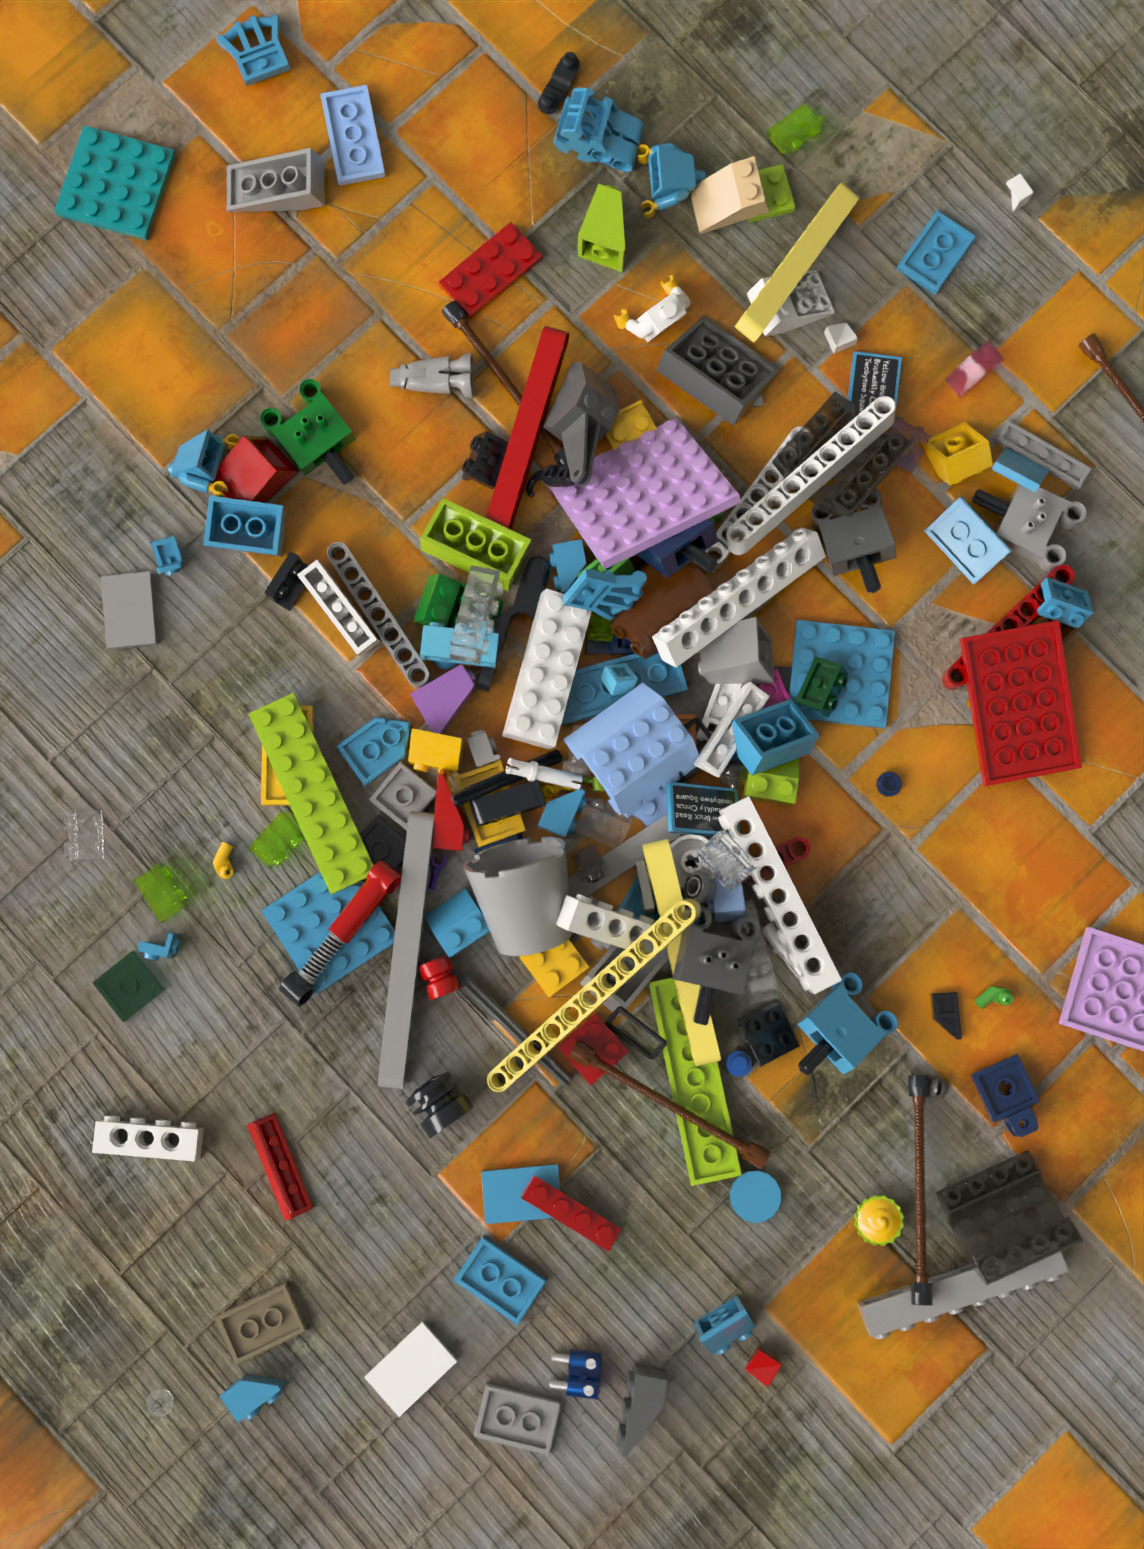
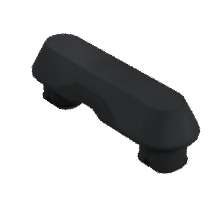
M573 52L565 53L560 59L551 79L538 100V108L544 114L554 113L572 86L580 67V61Z

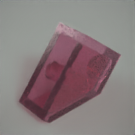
M988 340L970 354L945 381L961 398L996 371L1004 358Z

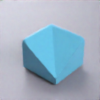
M626 662L605 666L601 676V681L612 696L629 693L635 688L638 680Z

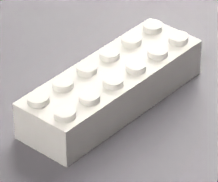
M545 589L540 595L502 736L550 750L555 747L591 611L566 606L563 604L564 594Z

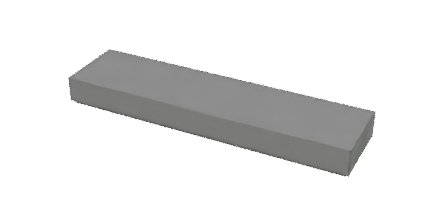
M1009 420L1005 422L994 441L999 446L1007 447L1049 469L1048 474L1077 491L1082 487L1092 470L1091 467Z

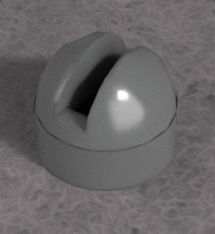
M934 1077L929 1080L930 1096L942 1098L947 1094L948 1084L944 1079ZM938 1081L942 1082L939 1095L936 1094L938 1089Z

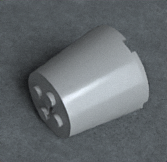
M542 837V842H531L530 838L502 843L475 854L473 862L472 860L465 862L464 869L499 953L507 956L536 954L555 948L572 936V932L556 925L566 895L570 896L566 845L560 838Z

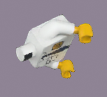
M670 275L669 278L671 280L669 282L663 283L661 281L663 289L669 296L645 312L636 321L630 319L625 309L621 310V316L614 315L619 329L626 328L639 338L645 339L648 343L687 314L685 309L690 306V299L678 286L674 277Z

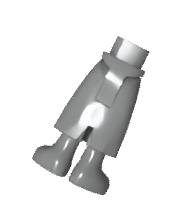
M465 353L458 360L452 361L450 356L430 358L406 364V366L401 364L400 368H390V387H401L402 390L451 394L452 387L461 390L465 398H473L472 353ZM452 372H460L462 374L452 375Z

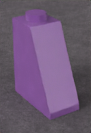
M462 664L410 693L433 733L444 734L476 690L474 682L477 680L470 668L465 670Z

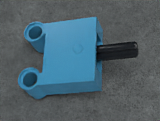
M851 972L841 977L842 981L832 985L831 990L797 1024L816 1044L799 1062L800 1072L810 1075L827 1057L842 1074H845L855 1069L883 1037L896 1030L898 1021L892 1012L882 1011L869 1018L851 999V997L862 990L863 985L862 980L855 973Z

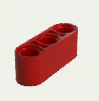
M796 837L776 846L775 849L786 868L806 858L810 853L811 846L807 839ZM793 843H800L803 846L804 853L801 856L795 855L792 852ZM741 866L740 873L742 878L747 882H754L751 876L745 874ZM763 866L760 870L761 878L772 874L768 866Z

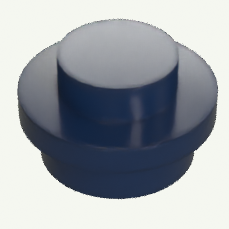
M893 772L882 773L876 781L878 792L886 797L896 795L902 786L900 777Z

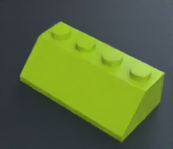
M442 498L420 538L421 551L508 592L520 571L531 543V539Z

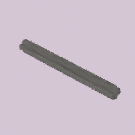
M465 973L458 980L460 986L519 1044H522L530 1036L469 974ZM534 1040L535 1049L542 1051V1046ZM547 1053L539 1061L562 1086L565 1087L572 1081L573 1076L550 1053Z

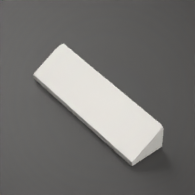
M752 682L744 684L697 757L694 765L716 777H720L737 750L735 742L731 745V742L735 741L732 726L733 720L761 710L770 696Z

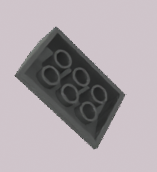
M703 316L665 349L657 371L734 426L751 409L779 374L780 369Z

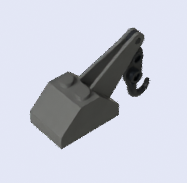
M582 362L572 363L543 428L563 441L568 465H550L545 470L534 473L526 486V493L530 497L535 496L532 490L534 485L540 480L550 487L573 486L575 483L580 487H585L592 477V466L597 442L611 430L620 410L615 387Z

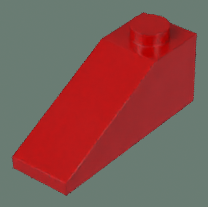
M440 769L437 777L432 848L462 851L464 843H469L470 829L466 828V819L461 806H454L450 796L454 793V789L446 769Z

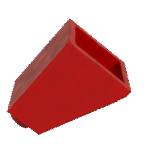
M243 436L219 465L215 480L212 483L217 481L225 483L229 492H220L226 498L265 503L289 482L299 470L268 437Z

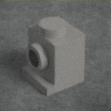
M485 729L470 734L471 738H468L467 741L477 768L501 760L499 754H493L497 751L493 737L487 738Z

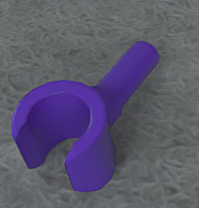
M436 854L431 858L433 871L429 889H435L440 870L446 867L447 861L445 856L443 863L440 865L434 862Z

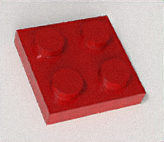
M596 1013L557 1046L590 1086L606 1072L590 1065L585 1067L568 1058L577 1040L596 1050L594 1054L598 1055L603 1062L606 1061V1064L612 1065V1067L629 1052Z

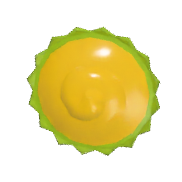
M873 1195L871 1198H865L863 1203L858 1205V1210L854 1214L856 1219L854 1225L858 1230V1235L862 1236L865 1242H870L874 1246H885L887 1243H894L895 1238L901 1236V1229L904 1227V1215L901 1213V1206L897 1205L894 1199H889L885 1195Z

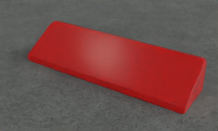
M276 1113L248 1124V1130L284 1219H292L313 1209Z

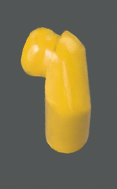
M545 782L542 786L543 795L547 798L553 797L562 790L576 791L573 788Z
M224 842L221 843L213 859V865L220 878L230 879L234 875V869L228 857L233 846Z

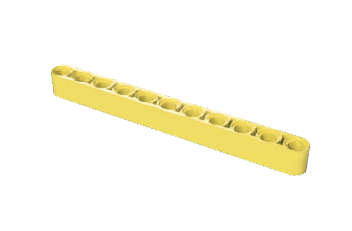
M691 898L676 903L500 1062L487 1076L489 1088L495 1092H502L519 1080L696 921L701 913L699 903ZM683 905H688L692 909L691 918L683 916L681 912ZM664 922L672 925V935L664 933L662 928ZM645 939L652 941L654 944L653 952H649L644 948ZM626 956L633 958L635 961L634 969L626 966ZM608 973L615 976V986L607 982L606 977ZM589 990L597 994V1002L589 999ZM570 1007H575L578 1010V1019L571 1016ZM552 1023L559 1026L560 1035L552 1031ZM534 1040L541 1043L542 1051L535 1049ZM516 1056L523 1060V1068L517 1065ZM498 1073H502L505 1076V1084L499 1081Z

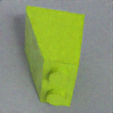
M598 183L578 234V257L623 272L625 236L621 191H618L614 186H604Z

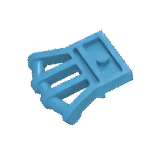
M272 14V17H255L253 15L249 17L250 20L245 22H235L234 26L224 35L220 34L215 38L220 47L236 60L246 86L290 70L279 42V14ZM260 27H272L271 41H265ZM254 29L260 45L250 48L245 32ZM239 35L245 51L239 52L230 42Z
M585 569L564 594L563 604L593 611L607 620H612L621 611L631 609L634 601L640 599L643 595L642 586L646 584L647 576L642 571H635L632 575H614L610 570H606L603 573Z

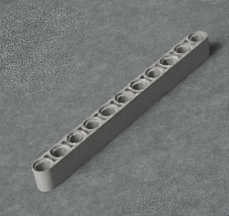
M410 811L378 1087L404 1089L432 857L435 813Z

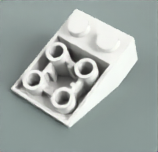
M817 270L807 271L763 331L765 336L785 333L835 313ZM770 277L762 278L747 293L751 303Z

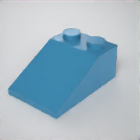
M738 1296L733 1297L693 1322L699 1339L711 1355L715 1353L720 1355L730 1349L732 1342L737 1339L740 1341L747 1339L753 1334L752 1330L756 1328Z

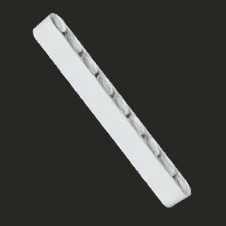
M887 396L877 398L727 529L726 533L729 550L736 555L749 551L890 428L895 421L896 405L894 400ZM828 458L834 459L833 461H826ZM815 474L816 476L808 477L807 475ZM798 490L796 493H790L789 491ZM775 505L780 506L778 509L770 508ZM756 521L762 522V523L759 524V525H753V524H752L753 522H756ZM737 537L744 538L741 541H734Z

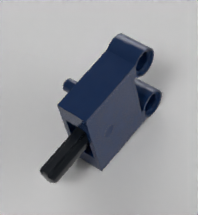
M706 519L636 555L666 578L691 561L706 572L712 573L715 571L718 562L705 551L718 542L714 523Z

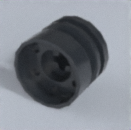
M449 1071L432 1077L415 1089L409 1099L405 1101L408 1107L417 1101L421 1104V1107L412 1112L414 1116L423 1112L427 1113L428 1116L420 1125L429 1138L439 1133L473 1108V1105L464 1093L454 1098L450 1094L458 1086L457 1082L447 1088L444 1085V1082L452 1077Z

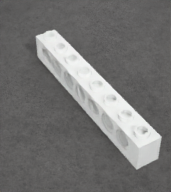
M803 527L795 530L792 535L784 541L777 543L769 552L758 557L747 568L740 570L732 579L718 586L717 590L707 597L700 599L691 609L681 613L669 625L663 626L658 633L652 636L662 660L674 667H678L824 559L826 556L818 533Z
M745 797L719 810L721 816L718 817V820L723 830L730 832L732 839L729 840L736 854L740 852L744 860L741 866L747 876H752L755 885L752 886L758 899L763 898L767 906L764 908L765 914L770 922H775L778 928L775 931L776 936L782 945L786 944L790 952L787 954V957L792 967L798 968L801 974L798 979L803 989L816 994L842 981L750 797ZM740 820L746 821L749 825V831L745 835L737 831V824ZM752 843L758 844L761 850L756 858L752 857L748 852V848ZM763 866H768L772 871V876L769 880H763L760 876V870ZM777 888L783 892V900L780 903H775L771 897L772 892ZM790 911L794 914L795 921L791 926H786L783 922V916ZM802 934L806 938V945L802 949H798L795 946V938ZM814 957L818 962V967L815 971L809 972L806 963L810 958Z

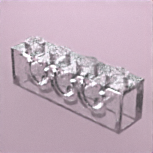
M471 565L450 643V659L480 665L482 655H487L489 640H486L487 635H492L494 620H491L492 615L497 616L499 601L496 598L497 596H502L504 582L500 581L499 570Z

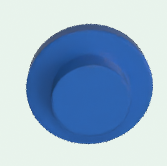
M743 1051L732 1052L726 1060L728 1071L738 1077L746 1075L752 1066L751 1058Z

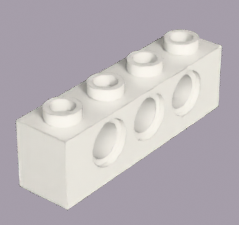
M316 560L297 574L357 655L363 656L381 642L321 562Z
M577 894L576 898L566 895L556 925L567 931L627 949L654 924L655 920L644 915H640L639 919L633 917L634 913L620 908L616 912L612 910L613 906L599 901L598 905L591 903V898ZM644 940V948L649 952H653L654 944L652 941Z
M105 1115L104 1119L98 1120L95 1123L92 1153L185 1161L201 1159L204 1128L196 1127L197 1123L181 1122V1126L171 1125L170 1120H156L155 1124L145 1123V1118L131 1117L130 1122L120 1121V1116ZM121 1128L125 1129L128 1133L126 1142H122L118 1137ZM146 1131H150L154 1136L152 1144H147L144 1141V1133ZM171 1133L179 1136L180 1141L177 1147L172 1146L169 1142Z

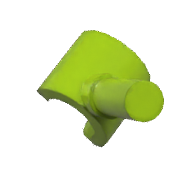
M583 777L582 782H580L592 784L593 792L605 791L596 777Z

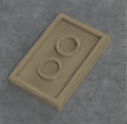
M288 1282L282 1283L215 1316L235 1365L308 1330Z

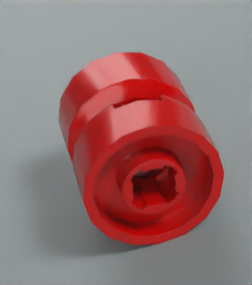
M448 955L418 967L422 980L429 982L426 989L430 1000L461 989L456 975L450 973L453 966Z

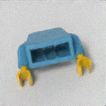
M673 143L654 145L651 149L645 144H641L638 147V153L643 155H638L637 161L640 164L649 162L652 199H656L654 203L645 200L641 204L642 209L651 208L649 212L643 214V217L646 219L652 218L657 209L662 211L685 200L696 184L705 179L704 171L695 170L694 157L691 154L685 153Z
M206 430L178 448L174 463L169 465V473L172 477L178 478L184 486L206 493L211 491L214 496L225 498L224 494L220 492H229L225 483L217 481L211 484V482L215 480L224 446H227L228 451L231 452L240 439L236 434H230L225 439L221 435H213L209 430Z

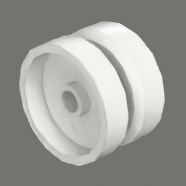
M689 834L677 838L670 844L681 891H684V884L688 876L695 871H704L714 880L719 871L720 859L718 851L711 841L700 835ZM688 859L694 861V868L691 866L686 867L685 863Z

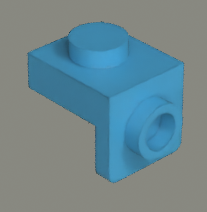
M176 535L151 541L150 543L158 565V574L165 572V575H172L180 572L179 568L183 567L184 560Z
M169 932L165 946L140 941L137 951L145 952L144 957L159 961L160 956L173 959L174 954H177L179 951L181 940L178 939L179 934Z

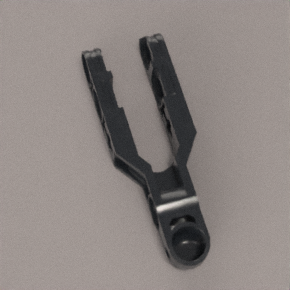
M534 556L528 560L514 605L496 619L493 629L494 633H499L496 665L499 653L503 650L510 622L519 613L528 615L532 622L534 621L540 595L546 589L550 575L549 562L542 556ZM482 667L477 689L489 692L493 674H496L497 671L496 668Z

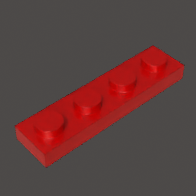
M535 1175L532 1176L520 1197L608 1252L621 1231L620 1227Z

